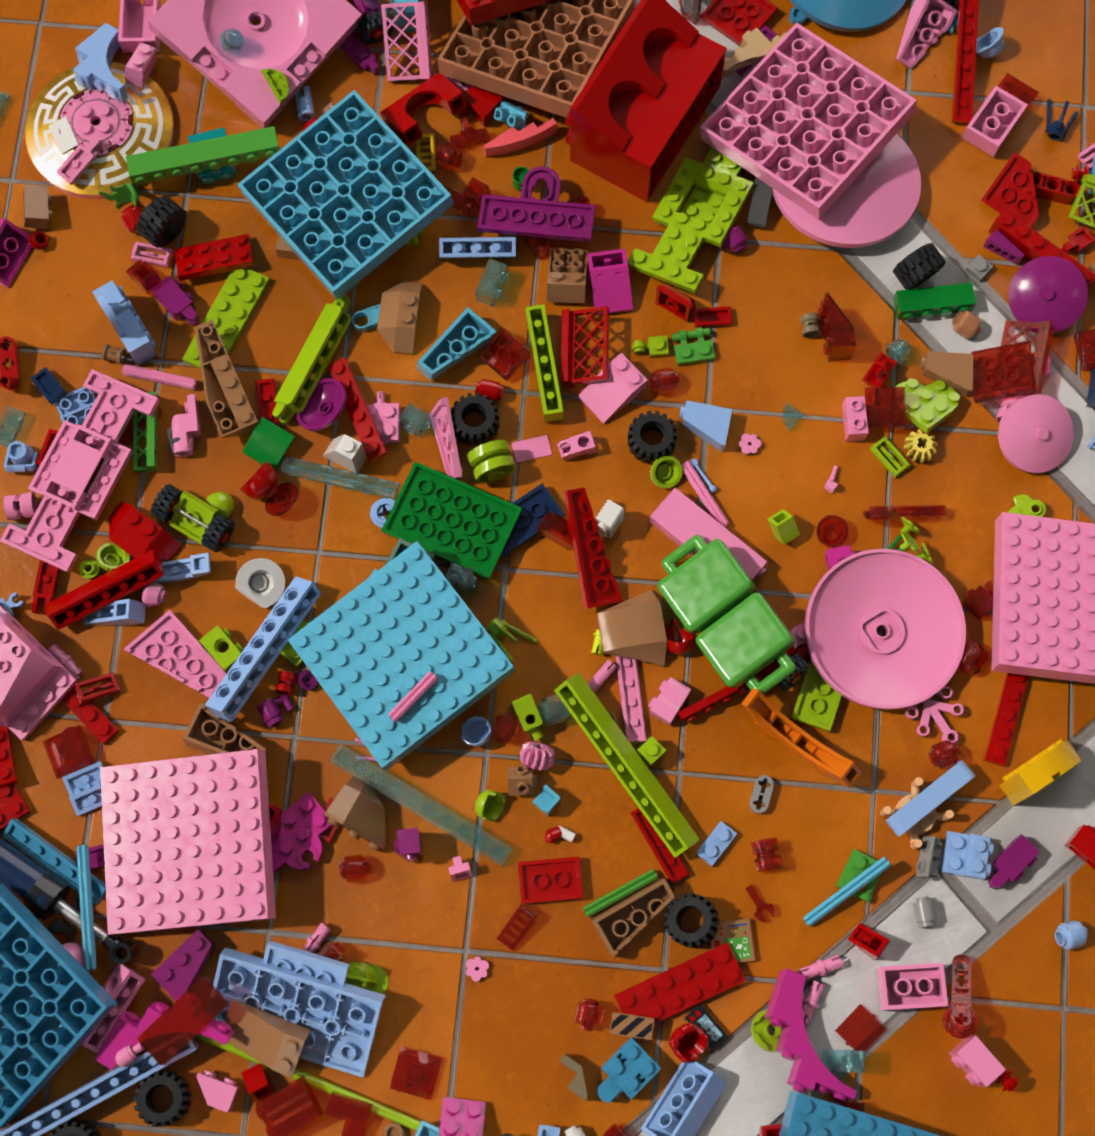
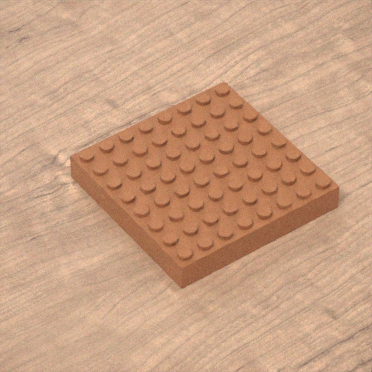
M553 0L473 26L470 25L464 15L437 59L439 73L566 118L570 107L635 10V0Z

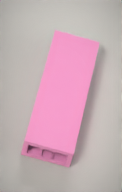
M676 488L673 489L650 516L649 522L678 546H681L697 534L701 535L707 544L714 539H720L728 546L752 580L756 577L760 579L767 570L765 568L767 564L765 559ZM697 549L692 551L689 555L693 556L694 554H696L698 552Z

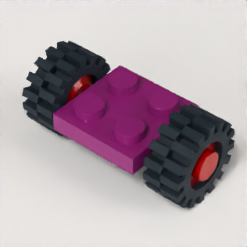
M353 0L356 9L364 17L357 25L365 43L368 42V44L372 42L377 44V41L382 42L384 32L382 9L379 1ZM391 26L388 30L389 36H391V32H393V26Z

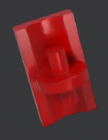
M881 352L862 381L879 391L896 366L897 361Z

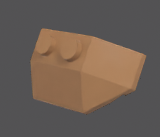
M402 281L382 293L377 330L394 353L413 355L422 283Z

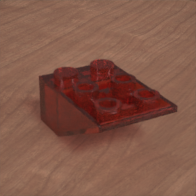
M826 293L824 299L821 300V308H818L819 318L822 319L823 326H821V337H825L823 353L827 355L828 362L851 360L856 348L854 327L830 294Z

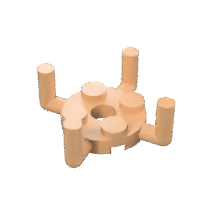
M917 777L911 783V794L903 797L897 803L895 809H891L889 806L884 807L880 811V815L882 817H890L919 794V786L923 784V779ZM933 809L905 832L910 835V847L913 850L920 848L922 841L919 839V835L928 832L936 820L948 821L954 816V812L952 810H948L945 813L936 812Z

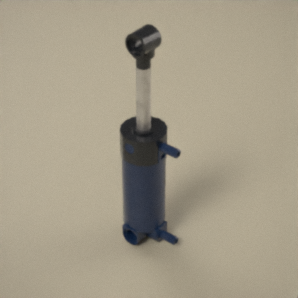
M0 837V885L4 884L37 920L39 918L47 920L57 911L81 929V913L64 901L70 891V886L51 872H47ZM94 923L95 940L109 949L108 953L115 963L124 964L132 961L137 956V947L133 942L124 941L120 937L116 939ZM122 947L127 950L126 958L121 954Z

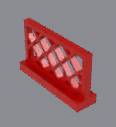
M603 306L576 311L563 309L560 382L567 388H573L577 384L608 381L609 307ZM598 313H603V319L596 323L593 318ZM585 315L587 319L579 326L577 324V316ZM592 321L596 327L588 334L584 329ZM601 329L603 336L597 342L593 336ZM583 331L587 337L579 344L577 336ZM592 339L596 344L588 352L583 347ZM601 347L603 354L597 360L592 355ZM581 350L587 353L586 356L578 362L576 355ZM591 357L596 362L587 370L583 365ZM599 365L603 367V375L594 376L592 374ZM582 367L586 373L582 378L576 379V373Z

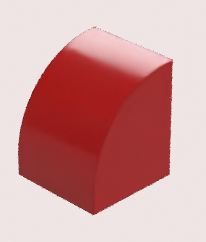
M261 1063L241 1072L248 1094L255 1102L275 1093Z

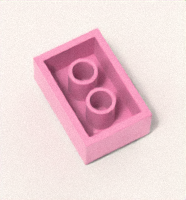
M995 86L966 127L962 139L994 157L1023 116L1028 104Z
M944 963L882 966L876 968L880 1011L948 1006Z

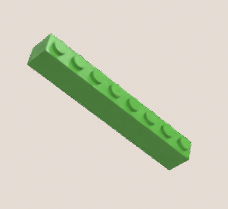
M272 126L126 156L129 177L133 185H144L151 181H163L166 178L182 177L185 174H198L205 170H217L225 166H237L244 162H256L264 158L269 159L280 150L275 127Z

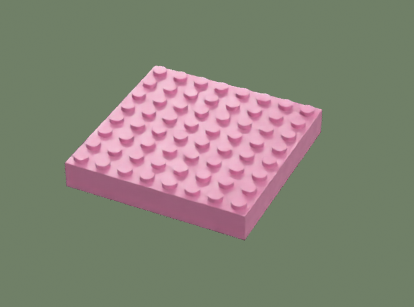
M796 23L700 126L701 140L819 220L916 113L917 100Z
M1002 512L995 520L992 671L1095 684V524Z
M253 749L100 768L108 935L276 918L266 751Z

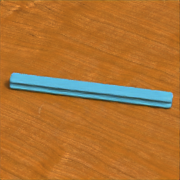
M87 845L77 846L83 961L84 969L86 971L96 970L97 966L89 847Z

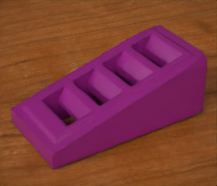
M998 230L990 235L983 245L988 250L1016 265H1019L1024 257V254Z

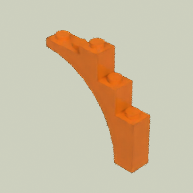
M753 688L742 702L744 708L756 720L754 723L764 734L780 741L790 753L806 760L816 772L848 788L853 786L862 773L853 761L831 750L789 720L759 690Z

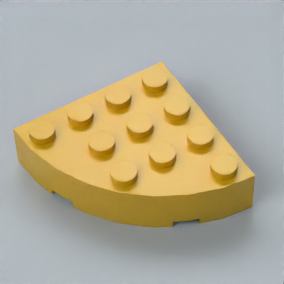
M1061 738L1002 778L1004 782L999 786L1014 806L1047 786L1057 777L1063 775L1081 762L1082 759L1068 740L1063 741Z

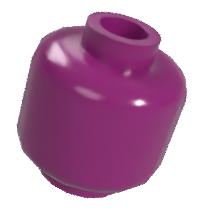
M740 225L732 226L723 245L728 252H734L735 254L747 246L748 237Z

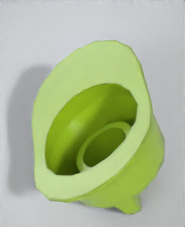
M361 962L349 963L347 984L380 994L386 991L388 976L381 967Z

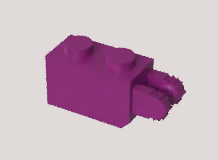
M168 275L150 289L154 297L176 321L185 319L191 326L198 325L200 319L193 304L195 300L188 292L184 293L181 290L183 287L177 279L172 280Z
M1022 834L1016 836L992 862V869L995 873L989 878L988 885L993 889H997L1005 884V882L1010 883L1013 880L1017 882L1025 874L1023 870L1026 866L1031 867L1038 860L1036 856L1040 851Z

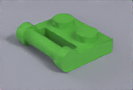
M853 849L835 887L841 889L868 869L869 865L872 866L876 863L877 860ZM881 874L867 884L864 892L858 890L853 896L870 903L873 898L871 895Z

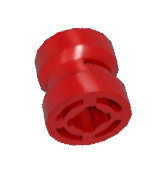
M279 671L277 676L279 681L275 685L274 691L281 694L294 695V683L297 682L298 675L288 671Z

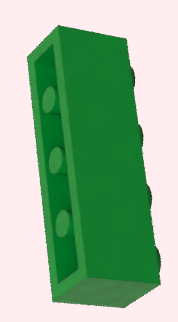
M972 282L896 291L893 297L896 318L905 321L912 320L914 317L949 316L952 313L964 312L966 310L971 312L976 305Z

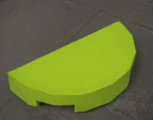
M266 68L261 70L279 104H282L289 94V83L286 76L281 71Z

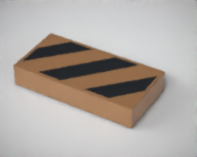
M612 1012L609 1034L652 1040L655 1018Z

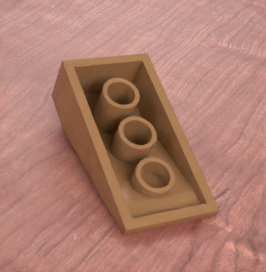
M233 999L225 1023L230 1025L235 1033L228 1043L268 1068L293 1077L300 1064L311 1029Z

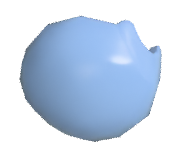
M474 716L468 718L462 725L461 738L470 746L479 747L485 745L491 738V724L484 717Z

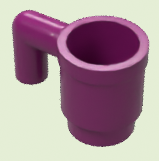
M283 694L275 699H268L256 707L269 728H273L284 721L282 713L278 708L279 705L284 704L288 712L295 709L287 694Z

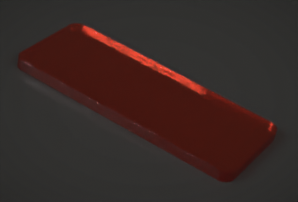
M201 977L138 1037V1041L160 1065H165L227 1007L228 1001L207 978Z

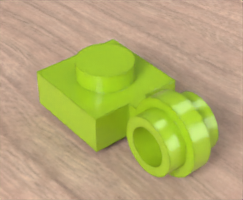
M667 335L648 337V344H645L643 340H636L631 346L635 355L645 354V351H649V358L669 356Z

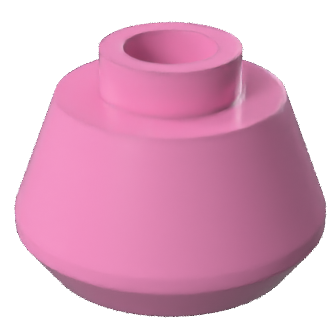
M153 581L145 585L142 602L147 607L158 606L161 602H165L167 591H165L161 584Z

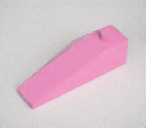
M915 0L909 13L896 60L912 69L924 56L926 50L936 43L937 38L948 30L957 10L943 0Z

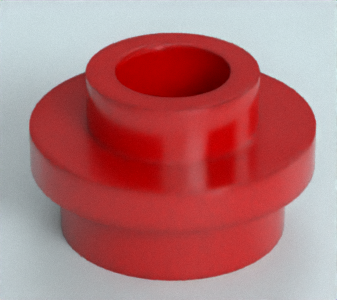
M35 231L29 236V243L34 249L43 250L48 245V237L44 232Z

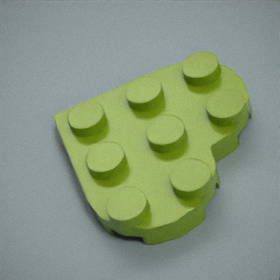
M910 378L894 388L892 399L893 406L927 434L957 410L960 395L941 380L924 386L918 383L916 379Z

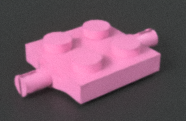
M378 391L377 403L367 404L384 444L399 442L400 404L385 403V392L381 391L380 393Z

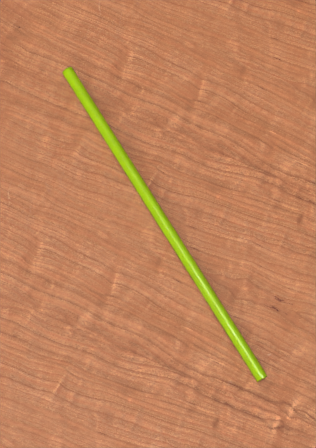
M199 1034L195 1035L200 1040L257 1064L260 1063L230 1043L224 1045L210 1037ZM297 1069L293 1077H290L417 1131L421 1123L418 1119Z

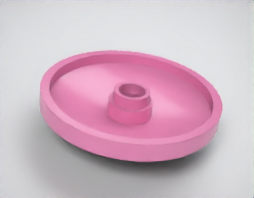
M1041 394L1027 395L1014 401L1004 412L998 429L999 445L1004 457L1015 468L1030 473L1047 472L1061 464L1069 454L1074 438L1073 422L1067 409L1055 398Z

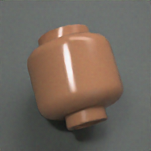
M968 310L960 311L952 321L954 332L965 339H969L972 336L976 337L982 329L980 327L981 319Z

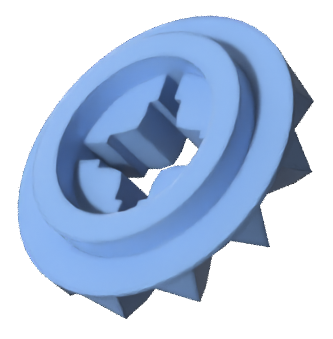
M383 498L372 505L370 517L376 526L381 529L383 528L386 521L385 517L381 516L384 510L383 507L390 512L395 500Z

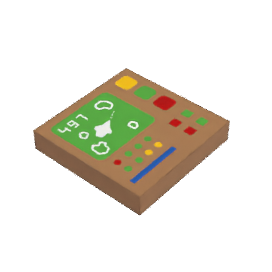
M750 919L720 922L717 925L718 933L715 932V938L710 940L711 950L728 942L737 963L755 961Z

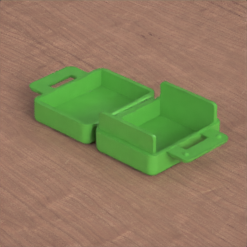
M697 534L662 560V567L668 575L659 581L658 590L685 628L691 633H700L696 637L697 645L727 686L735 689L746 683L750 690L755 688L764 695L795 671L796 666L786 653L795 644L794 636L762 594H751L756 590L755 583L722 540L714 539L707 544L703 537ZM697 549L698 552L694 554L692 557H690L683 564H681L679 567L675 565L688 554H690L692 551ZM776 659L781 667L759 682L755 674Z

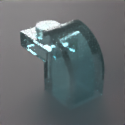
M823 1049L822 1063L829 1071L865 1073V1051Z

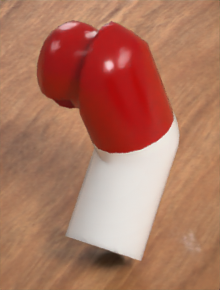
M562 826L548 829L544 839L550 844L554 843L555 839L563 838L572 843L576 833Z

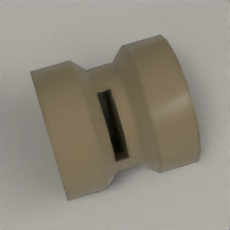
M807 313L800 317L801 324L803 325V337L814 338L821 335V327L818 325L820 321L819 314Z

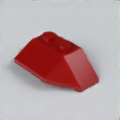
M123 501L109 515V540L134 559L153 549L160 561L167 562L171 561L182 547L162 527L135 507Z

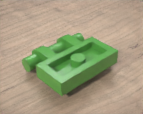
M699 327L696 330L686 332L685 330H680L679 333L672 334V341L680 340L681 344L674 346L677 366L715 360L712 340L704 341V336L711 335L710 328L702 329V327ZM697 338V342L687 344V339Z

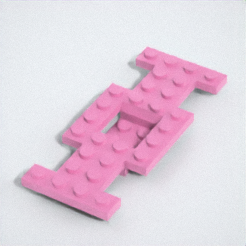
M91 369L83 387L97 393L98 396L81 426L64 420L28 487L30 491L43 496L26 531L8 524L0 539L2 543L67 573H70L78 555L62 547L80 513L96 521L98 520L133 453L130 448L118 444L131 416L136 410L152 417L160 402L158 397ZM101 458H104L105 460L100 470L98 471L91 487L89 488L88 492L85 493L84 490L87 487Z

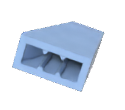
M686 400L685 407L681 406L679 418H683L682 425L719 451L724 452L732 409Z

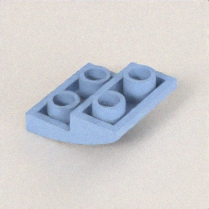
M84 387L66 394L55 403L62 423L66 420L75 425L79 424L82 426L96 398L92 391Z

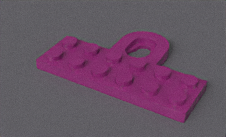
M536 167L528 171L524 176L520 198L483 194L477 229L478 232L591 242L596 207L590 204L559 202L561 185L558 174L548 167ZM538 180H545L547 182L550 192L545 199L538 200L531 195L532 188L536 186Z

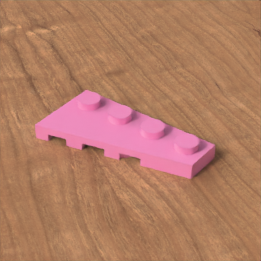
M448 397L440 398L429 415L446 475L460 480L463 476V469L460 465Z

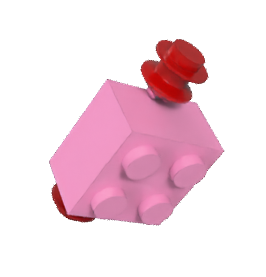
M959 1016L951 1023L952 1029L950 1031H957V1039L963 1040L949 1052L952 1056L951 1062L958 1069L962 1068L965 1071V1078L973 1086L987 1087L996 1079V1084L1002 1083L1004 1086L1003 1092L1006 1090L1008 1092L1013 1091L1019 1085L1017 1082L1019 1077L1013 1078L1011 1075L1013 1070L1005 1069L979 1038L973 1036L971 1032L974 1025L966 1024L967 1017L962 1019Z

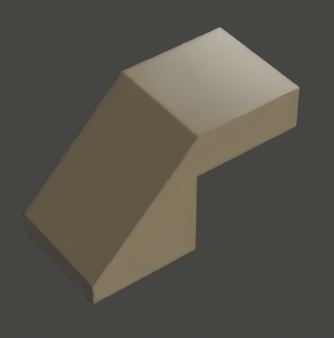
M564 1054L560 1062L577 1073L568 1089L586 1101L588 1096L582 1066Z

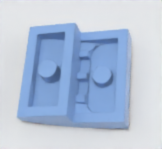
M101 761L62 777L77 816L102 806L100 768L104 766Z

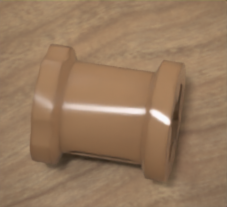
M110 344L104 345L101 353L102 360L115 361L119 365H122L125 361V348L118 349L111 347Z

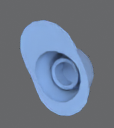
M997 27L977 38L976 54H979L982 58H992L1006 48L1002 38L1004 29Z

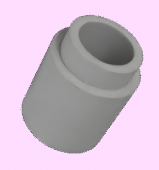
M928 896L916 898L913 908L919 928L936 926L935 920H937L934 901L929 900Z

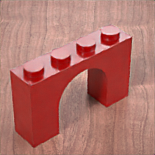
M438 72L382 110L380 114L385 124L407 146H410L423 137L418 123L412 118L418 109L426 105L437 104L444 107L454 116L467 107L468 104L463 92Z

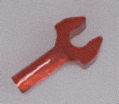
M753 885L745 888L757 907L754 913L757 920L763 923L766 922L762 915V910H768L771 917L775 916L773 904L763 903Z

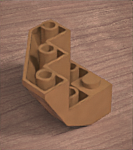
M353 777L344 785L324 815L329 818L327 822L337 828L339 825L344 826L349 830L348 835L357 840L362 837L369 842L368 847L377 852L380 849L386 851V809L373 787Z

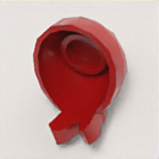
M674 619L670 621V626L664 622L667 651L676 655L689 652L694 646V635L688 631L678 629V621Z

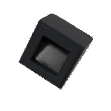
M56 918L47 929L51 932L77 934V930L61 918Z

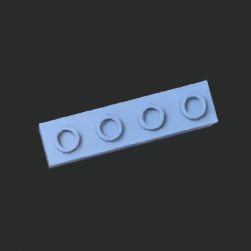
M516 237L439 238L440 259L516 258Z

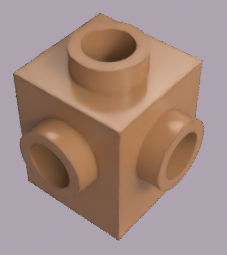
M524 765L508 767L509 796L533 794V786H537V774H532V768Z

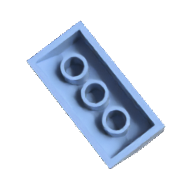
M696 1061L691 1063L682 1062L645 1120L641 1130L650 1136H695L727 1085V1082Z

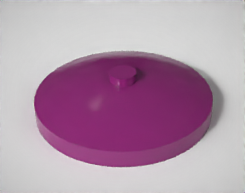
M1054 256L1039 257L1023 265L1013 277L1008 294L1009 306L1015 319L1026 329L1040 334L1058 333L1072 326L1082 315L1088 299L1087 283L1081 271L1068 260Z

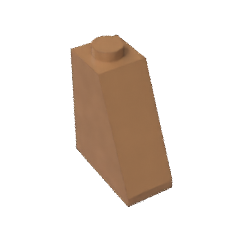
M927 351L924 357H921L920 369H923L924 377L934 382L941 380L946 385L952 387L958 394L964 397L970 396L973 391V354Z

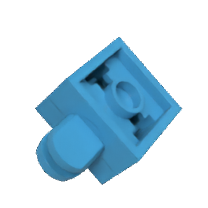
M630 1037L601 1067L608 1077L599 1085L598 1096L604 1102L609 1103L613 1102L624 1092L632 1099L661 1068Z

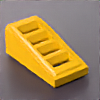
M434 133L422 134L423 137L416 141V156L421 163H432V166L426 168L430 172H436ZM421 142H431V145H421ZM421 149H431V152H421ZM421 156H431V159L421 160Z

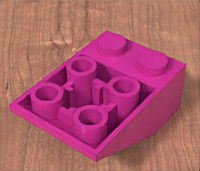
M625 249L588 253L587 266L594 308L608 306L609 313L633 310Z

